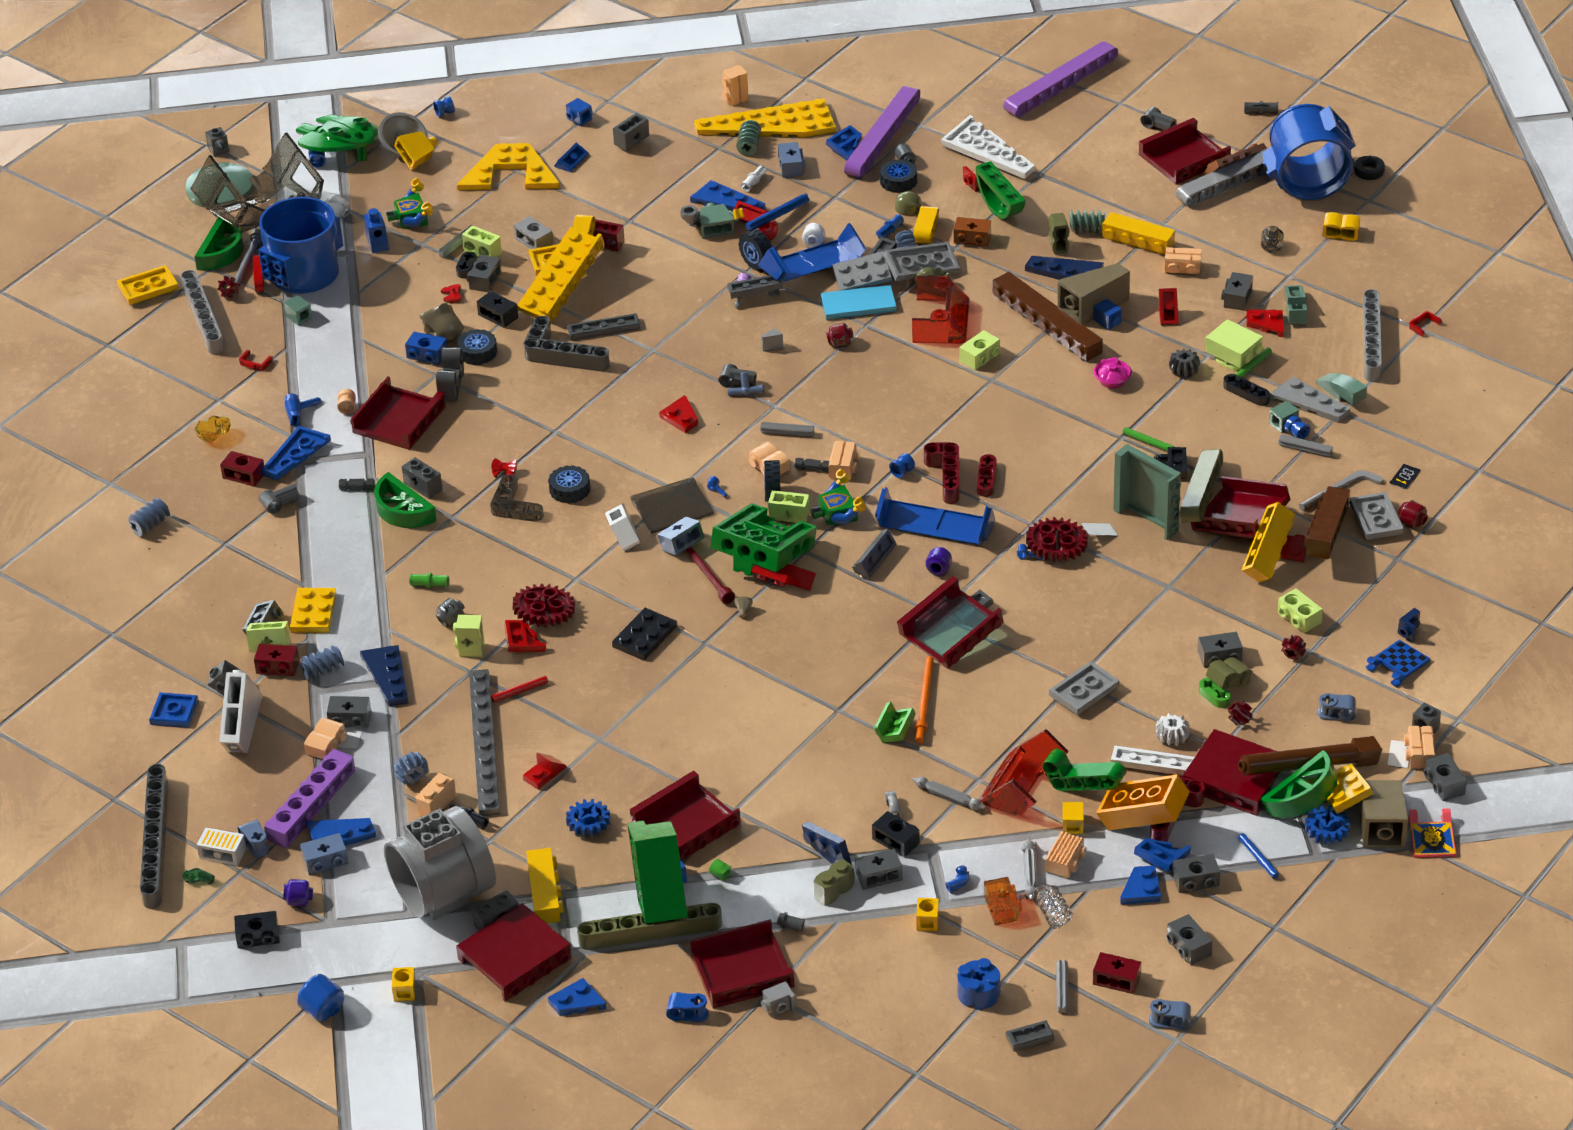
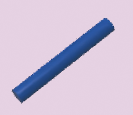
M1244 833L1240 834L1238 837L1240 842L1273 879H1276L1279 876L1278 871Z

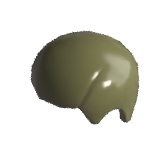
M905 191L896 197L895 210L900 214L914 215L915 211L921 208V198L914 192Z

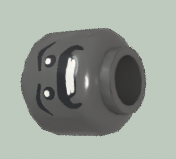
M448 598L437 607L436 618L443 626L453 627V624L457 623L458 615H465L463 610L465 606L458 599L455 601L452 598Z

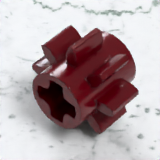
M224 276L223 281H218L219 288L217 290L222 292V297L228 296V298H233L234 293H239L237 290L240 284L235 282L236 278L231 277L229 279L228 276Z
M1290 635L1289 639L1284 638L1281 651L1284 652L1287 658L1297 660L1299 655L1304 656L1306 643L1300 636Z
M1244 700L1241 703L1235 701L1228 709V713L1231 714L1228 718L1236 726L1239 723L1245 725L1253 716L1250 712L1252 707Z

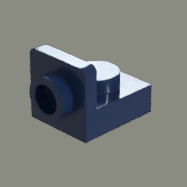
M1413 608L1401 617L1398 624V634L1411 642L1415 641L1416 630L1420 625L1421 611Z

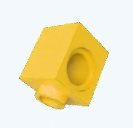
M1063 802V831L1068 834H1083V802Z
M918 898L916 913L917 931H938L939 898Z
M414 967L393 968L392 993L394 1001L415 1000L416 976Z

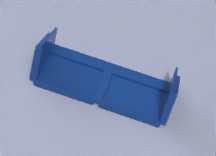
M848 223L837 240L780 257L776 248L772 246L771 249L767 250L758 266L776 280L785 282L833 267L832 264L859 258L863 255L866 248L853 226Z
M887 487L885 489L882 488L875 513L880 527L982 545L983 541L988 540L996 521L993 509L987 505L983 516L895 501L891 499Z

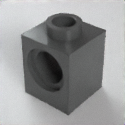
M221 127L205 132L207 147L214 157L229 152L227 135Z
M1424 702L1413 713L1412 726L1433 727L1434 734L1440 728L1441 711Z

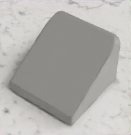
M773 328L761 336L762 351L783 348V334Z

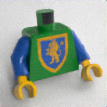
M418 178L413 179L411 185L414 187L413 189H410L403 198L393 202L394 210L386 212L388 222L397 220L400 228H416L428 225L427 215H432L433 209L429 202L423 204L420 194L416 193L424 188V185Z
M839 469L836 472L838 480L834 481L823 494L818 496V506L811 508L813 519L823 517L827 525H846L849 522L858 521V511L863 512L866 510L865 501L861 497L853 500L845 485H841L842 483H847L850 478L843 469Z

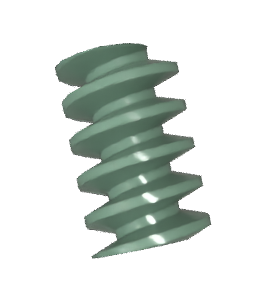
M747 120L740 126L736 148L741 155L752 156L757 151L761 126L756 121Z
M1070 210V227H1072L1073 232H1076L1077 227H1079L1080 232H1083L1084 227H1086L1087 232H1090L1091 227H1093L1094 232H1097L1098 227H1100L1102 232L1105 212L1102 215L1101 211L1098 210L1097 215H1095L1094 211L1091 210L1090 215H1088L1087 211L1084 210L1083 215H1081L1080 211L1077 210L1076 215H1074L1073 211Z

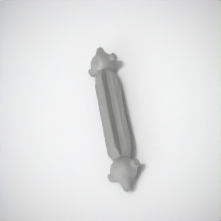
M925 777L913 778V781L920 789L926 788L930 793L962 806H970L972 810L985 809V806L977 798L972 799L965 793L935 781H928Z
M1028 838L1021 848L1023 852L1025 851L1024 875L1026 890L1023 896L1033 901L1038 891H1040L1038 887L1036 888L1037 870L1036 853L1034 850L1037 842H1033Z

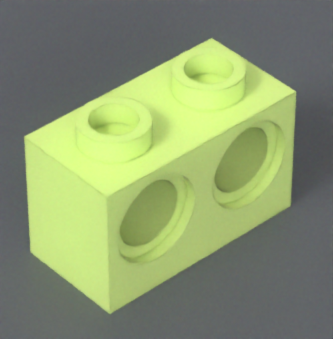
M473 225L462 234L465 252H474L478 257L480 255L498 257L502 253L499 235Z
M1295 588L1278 599V613L1280 616L1288 620L1303 633L1322 623L1323 609Z

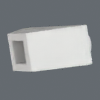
M624 503L605 513L623 551L641 543Z

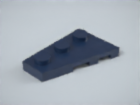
M810 822L802 825L803 838L806 843L826 860L833 864L838 860L844 859L852 865L845 839Z

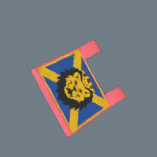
M1449 808L1442 809V822H1418L1417 810H1409L1408 823L1410 825L1414 858L1456 857L1451 810Z

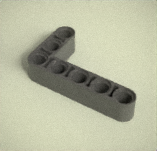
M547 316L535 318L524 341L525 358L530 362L604 371L610 367L609 350L606 347L549 340L551 337V324Z

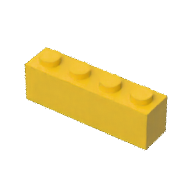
M1111 212L1102 223V238L1165 255L1166 247L1172 248L1175 244V230Z
M1279 502L1266 507L1241 571L1258 582L1268 580L1273 576L1274 567L1281 557L1280 552L1287 542L1288 532L1293 526L1295 513Z
M551 848L528 850L526 854L534 913L546 924L561 922L560 913H564L562 900L558 901V898H562L560 885L556 886V883H560L558 870L554 871V868H558L556 855L552 856Z

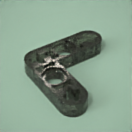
M515 475L503 476L490 504L492 515L511 519L540 521L544 517L543 506L538 503L513 500L518 489V479ZM508 494L506 497H501L500 495Z

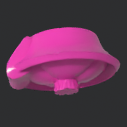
M1114 357L1102 359L1095 366L1093 373L1104 387L1119 388L1131 377L1132 369L1127 363Z

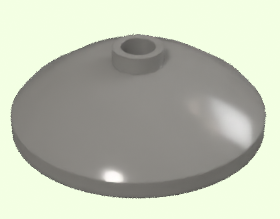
M398 112L386 116L378 129L381 144L387 151L398 157L401 156L394 147L398 136L421 131L428 139V133L423 123L418 118L407 113Z

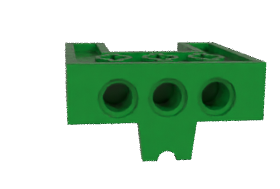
M751 503L713 527L710 548L733 556V571L740 572L742 570L746 576L750 577L752 575L751 571L754 564L777 572L814 547L817 526L801 520L794 525L791 524L790 527L775 522V518L767 515L768 508Z

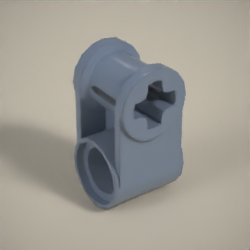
M1325 693L1319 697L1320 707L1317 710L1319 718L1352 721L1356 718V699L1354 696Z
M257 819L237 827L238 833L244 834L246 846L254 857H263L268 854L269 847L265 842L267 836Z
M1156 999L1151 1002L1150 1010L1152 1013L1149 1016L1151 1026L1176 1030H1186L1189 1028L1191 1006L1187 1002Z

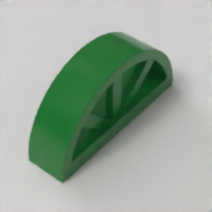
M991 161L976 166L978 186L990 211L1000 219L1021 213L1025 207V199Z
M222 215L218 216L194 256L197 270L219 269L233 263L240 257L244 249L241 227L235 220ZM234 240V242L230 246L221 245L226 242Z
M387 472L378 480L374 489L376 509L379 516L385 522L402 528H417L437 521L435 506L390 472ZM389 492L393 496H385V494ZM385 503H400V504H398L397 506L391 508V507H389L388 505H386Z
M1322 750L1260 800L1267 813L1274 817L1287 818L1304 814L1319 806L1332 794L1338 782L1337 771L1328 754Z

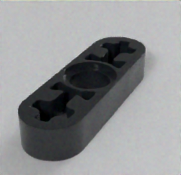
M1236 374L1224 376L1223 387L1225 390L1259 406H1265L1270 402V392L1267 389Z

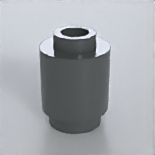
M899 144L896 147L895 156L898 160L902 159L913 164L915 163L916 156L909 145Z

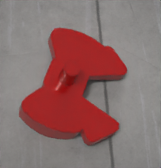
M454 284L444 287L441 290V294L450 293V295L444 297L443 301L450 303L460 302L462 300L459 294L461 285Z
M494 458L491 464L493 476L497 477L501 471H506L507 480L512 479L517 469V461L514 459L510 462H501Z

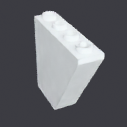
M242 670L226 672L219 739L220 744L227 752L248 753L262 700V693L247 673Z

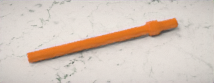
M928 656L925 663L919 716L915 724V741L917 743H923L924 733L927 731L926 717L934 663L932 656Z

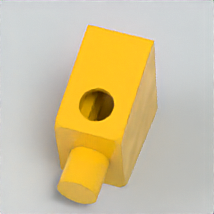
M419 131L398 136L394 147L409 169L413 170L432 157L434 147L438 145V142L434 136L427 139L425 134Z

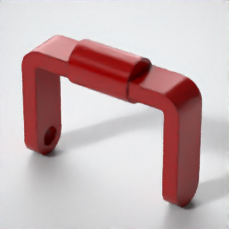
M1425 311L1409 322V329L1423 336L1425 332L1416 326L1417 324L1428 318L1440 325L1442 319L1429 311Z
M248 349L239 357L241 366L259 371L265 370L273 360V356H268L262 364L246 360L251 353Z

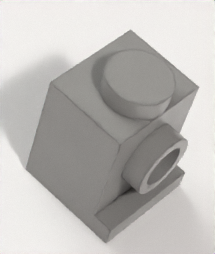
M783 982L763 990L762 1008L770 1016L783 1013L789 1009L793 1012L796 1010L795 995L788 984Z

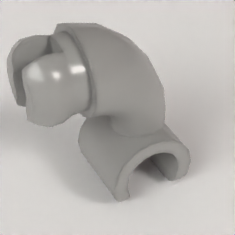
M885 792V804H889V810L892 814L895 815L897 813V816L900 817L902 812L896 792Z

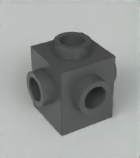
M224 660L217 667L214 666L209 671L208 686L224 695L226 672L240 669Z

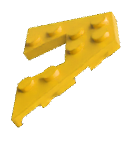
M530 143L495 144L457 183V190H491L494 169H526L525 189H559L558 180Z

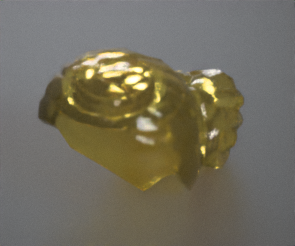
M213 415L205 421H198L195 433L201 440L213 442L221 434L229 432L231 422L226 417Z

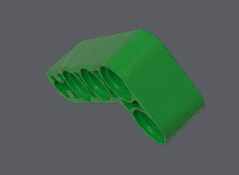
M1053 749L1042 765L1051 785L1059 791L1116 789L1126 775L1125 767L1118 762L1071 764L1066 753L1060 749Z

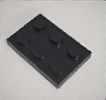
M644 608L612 641V647L645 661L677 627V621Z

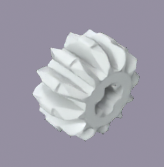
M1168 713L1167 717L1161 716L1160 720L1157 721L1156 736L1157 739H1160L1161 744L1167 743L1168 746L1171 744L1177 746L1178 743L1184 744L1185 740L1188 739L1190 733L1189 723L1185 720L1184 716L1178 717L1177 713L1171 716Z

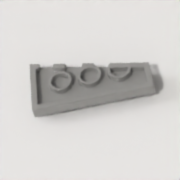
M1294 376L1270 393V400L1288 401L1293 405L1301 407L1302 411H1314L1317 413V416L1337 423L1350 415L1351 408Z

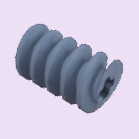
M155 498L129 516L130 527L137 536L141 537L143 532L147 533L149 528H154V524L158 525L160 521L166 520L165 516L170 517V510L164 501Z
M335 645L331 646V650L325 648L323 652L321 650L317 651L316 655L311 653L309 658L303 656L301 661V668L307 681L310 680V674L317 678V671L324 675L325 668L330 673L332 672L331 666L338 670L339 663L343 667L345 665L342 654Z

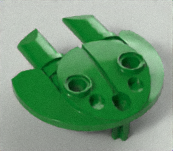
M330 114L316 118V122L323 126L303 123L296 128V133L303 135L298 140L300 147L319 152L356 149L358 161L367 160L366 145L373 143L379 138V127L364 117Z

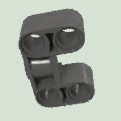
M443 347V371L438 370L436 373L437 392L440 391L445 394V401H458L459 389L464 376L462 348Z

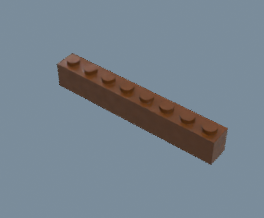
M1008 271L993 279L992 292L995 297L1005 302L1054 340H1057L1065 348L1076 354V356L1087 362L1103 353V339L1011 272Z

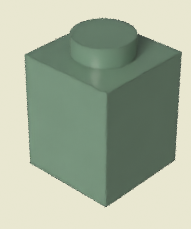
M297 295L284 302L286 316L299 326L312 319L311 305L301 296Z
M1285 401L1270 409L1269 424L1282 433L1285 431L1284 425L1291 416L1296 415L1299 417V409L1290 402Z

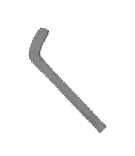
M1356 471L1331 487L1344 488L1358 479H1366L1376 484H1381L1383 478L1371 472ZM1327 489L1300 503V509L1305 510L1321 501L1322 492L1325 493Z

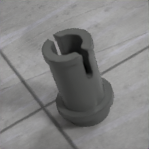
M788 912L779 914L777 925H780V928L787 927L802 932L805 919L790 916Z

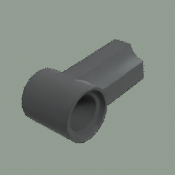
M1151 107L1140 118L1142 125L1146 128L1154 126L1166 130L1177 125L1175 118L1162 114L1156 107Z
M726 364L721 371L718 381L726 388H730L734 384L742 385L740 374L747 372L749 386H755L757 372L738 369L733 364Z
M291 484L274 492L272 490L263 491L259 496V501L269 513L274 514L279 512L283 505L299 499L300 496L297 487Z

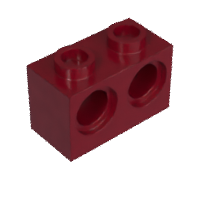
M595 219L593 236L596 237L598 233L602 235L604 241L603 249L619 251L625 242L624 226Z

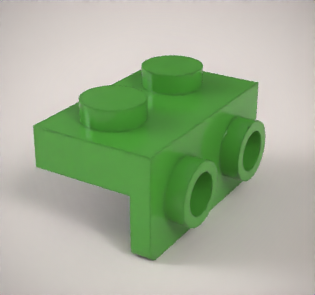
M892 702L886 703L874 727L882 743L898 742L904 739L916 715L914 709L896 710Z

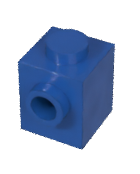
M576 98L566 104L567 119L579 126L584 125L593 119L592 106L580 98Z
M1106 299L1094 306V321L1107 330L1121 323L1122 309L1118 305Z

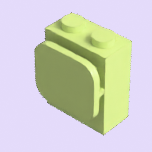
M1227 319L1206 336L1205 352L1216 356L1218 364L1233 371H1240L1257 354L1261 353L1263 349V336Z

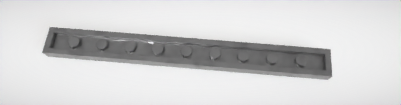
M489 669L469 671L478 808L481 815H498L500 811Z

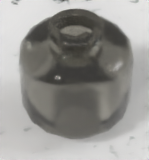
M1276 226L1265 228L1261 234V247L1269 253L1282 249L1284 243L1283 231Z

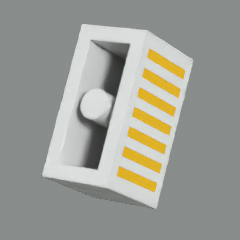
M205 828L197 843L199 859L238 866L247 849L244 834Z

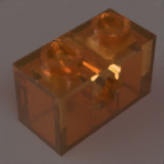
M1008 877L984 881V898L994 925L1019 921V912H1022L1021 901L1016 899L1015 885H1011Z

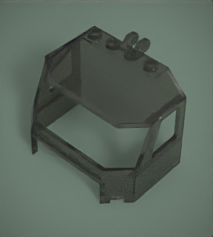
M286 132L267 165L262 168L263 172L258 176L252 175L250 181L260 194L243 198L228 178L227 173L222 170L212 155L207 157L190 189L205 209L213 216L221 217L230 223L241 234L260 228L259 220L265 209L255 205L269 201L285 187L297 194L296 196L290 195L289 198L311 197L320 200L324 180ZM301 162L316 181V185L311 193L292 178ZM226 185L237 201L219 205L217 199ZM239 210L236 217L231 214L232 212Z

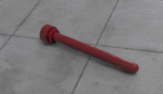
M692 546L687 548L686 552L717 589L720 601L723 604L731 603L735 599V593L731 588L722 585Z

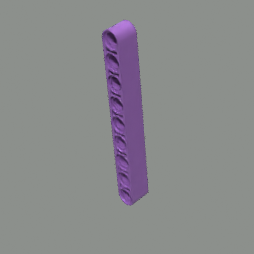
M1105 41L1098 43L1008 97L1003 105L1004 110L1016 117L1024 115L1112 62L1118 55V49Z
M902 86L846 161L844 167L846 175L862 178L918 103L921 93L920 89Z

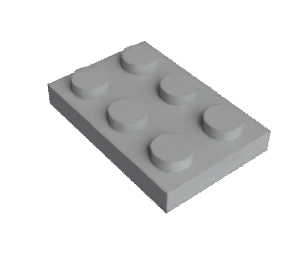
M884 251L832 264L840 291L873 287L892 282Z
M1386 492L1351 497L1349 499V504L1366 540L1403 534L1404 528Z
M1090 661L1049 689V696L1076 715H1079L1119 687V680Z

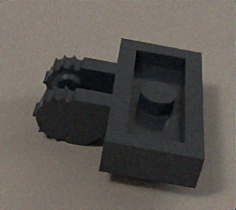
M1167 447V454L1154 455V459L1180 472L1181 477H1187L1186 447Z

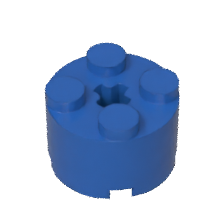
M981 958L970 961L958 968L957 994L960 1002L967 1007L968 1005L975 1006V1009L978 1010L987 1009L996 1004L1000 996V972L989 959Z

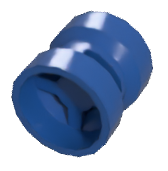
M450 96L445 97L442 101H433L434 111L438 117L444 116L445 113L455 112V106Z
M308 150L309 164L315 168L322 167L326 162L325 152Z
M1296 415L1291 416L1284 425L1285 431L1293 434V437L1305 439L1310 433V426L1302 422Z
M907 453L901 454L898 460L895 459L889 464L891 473L897 478H902L907 472L915 468L914 459Z

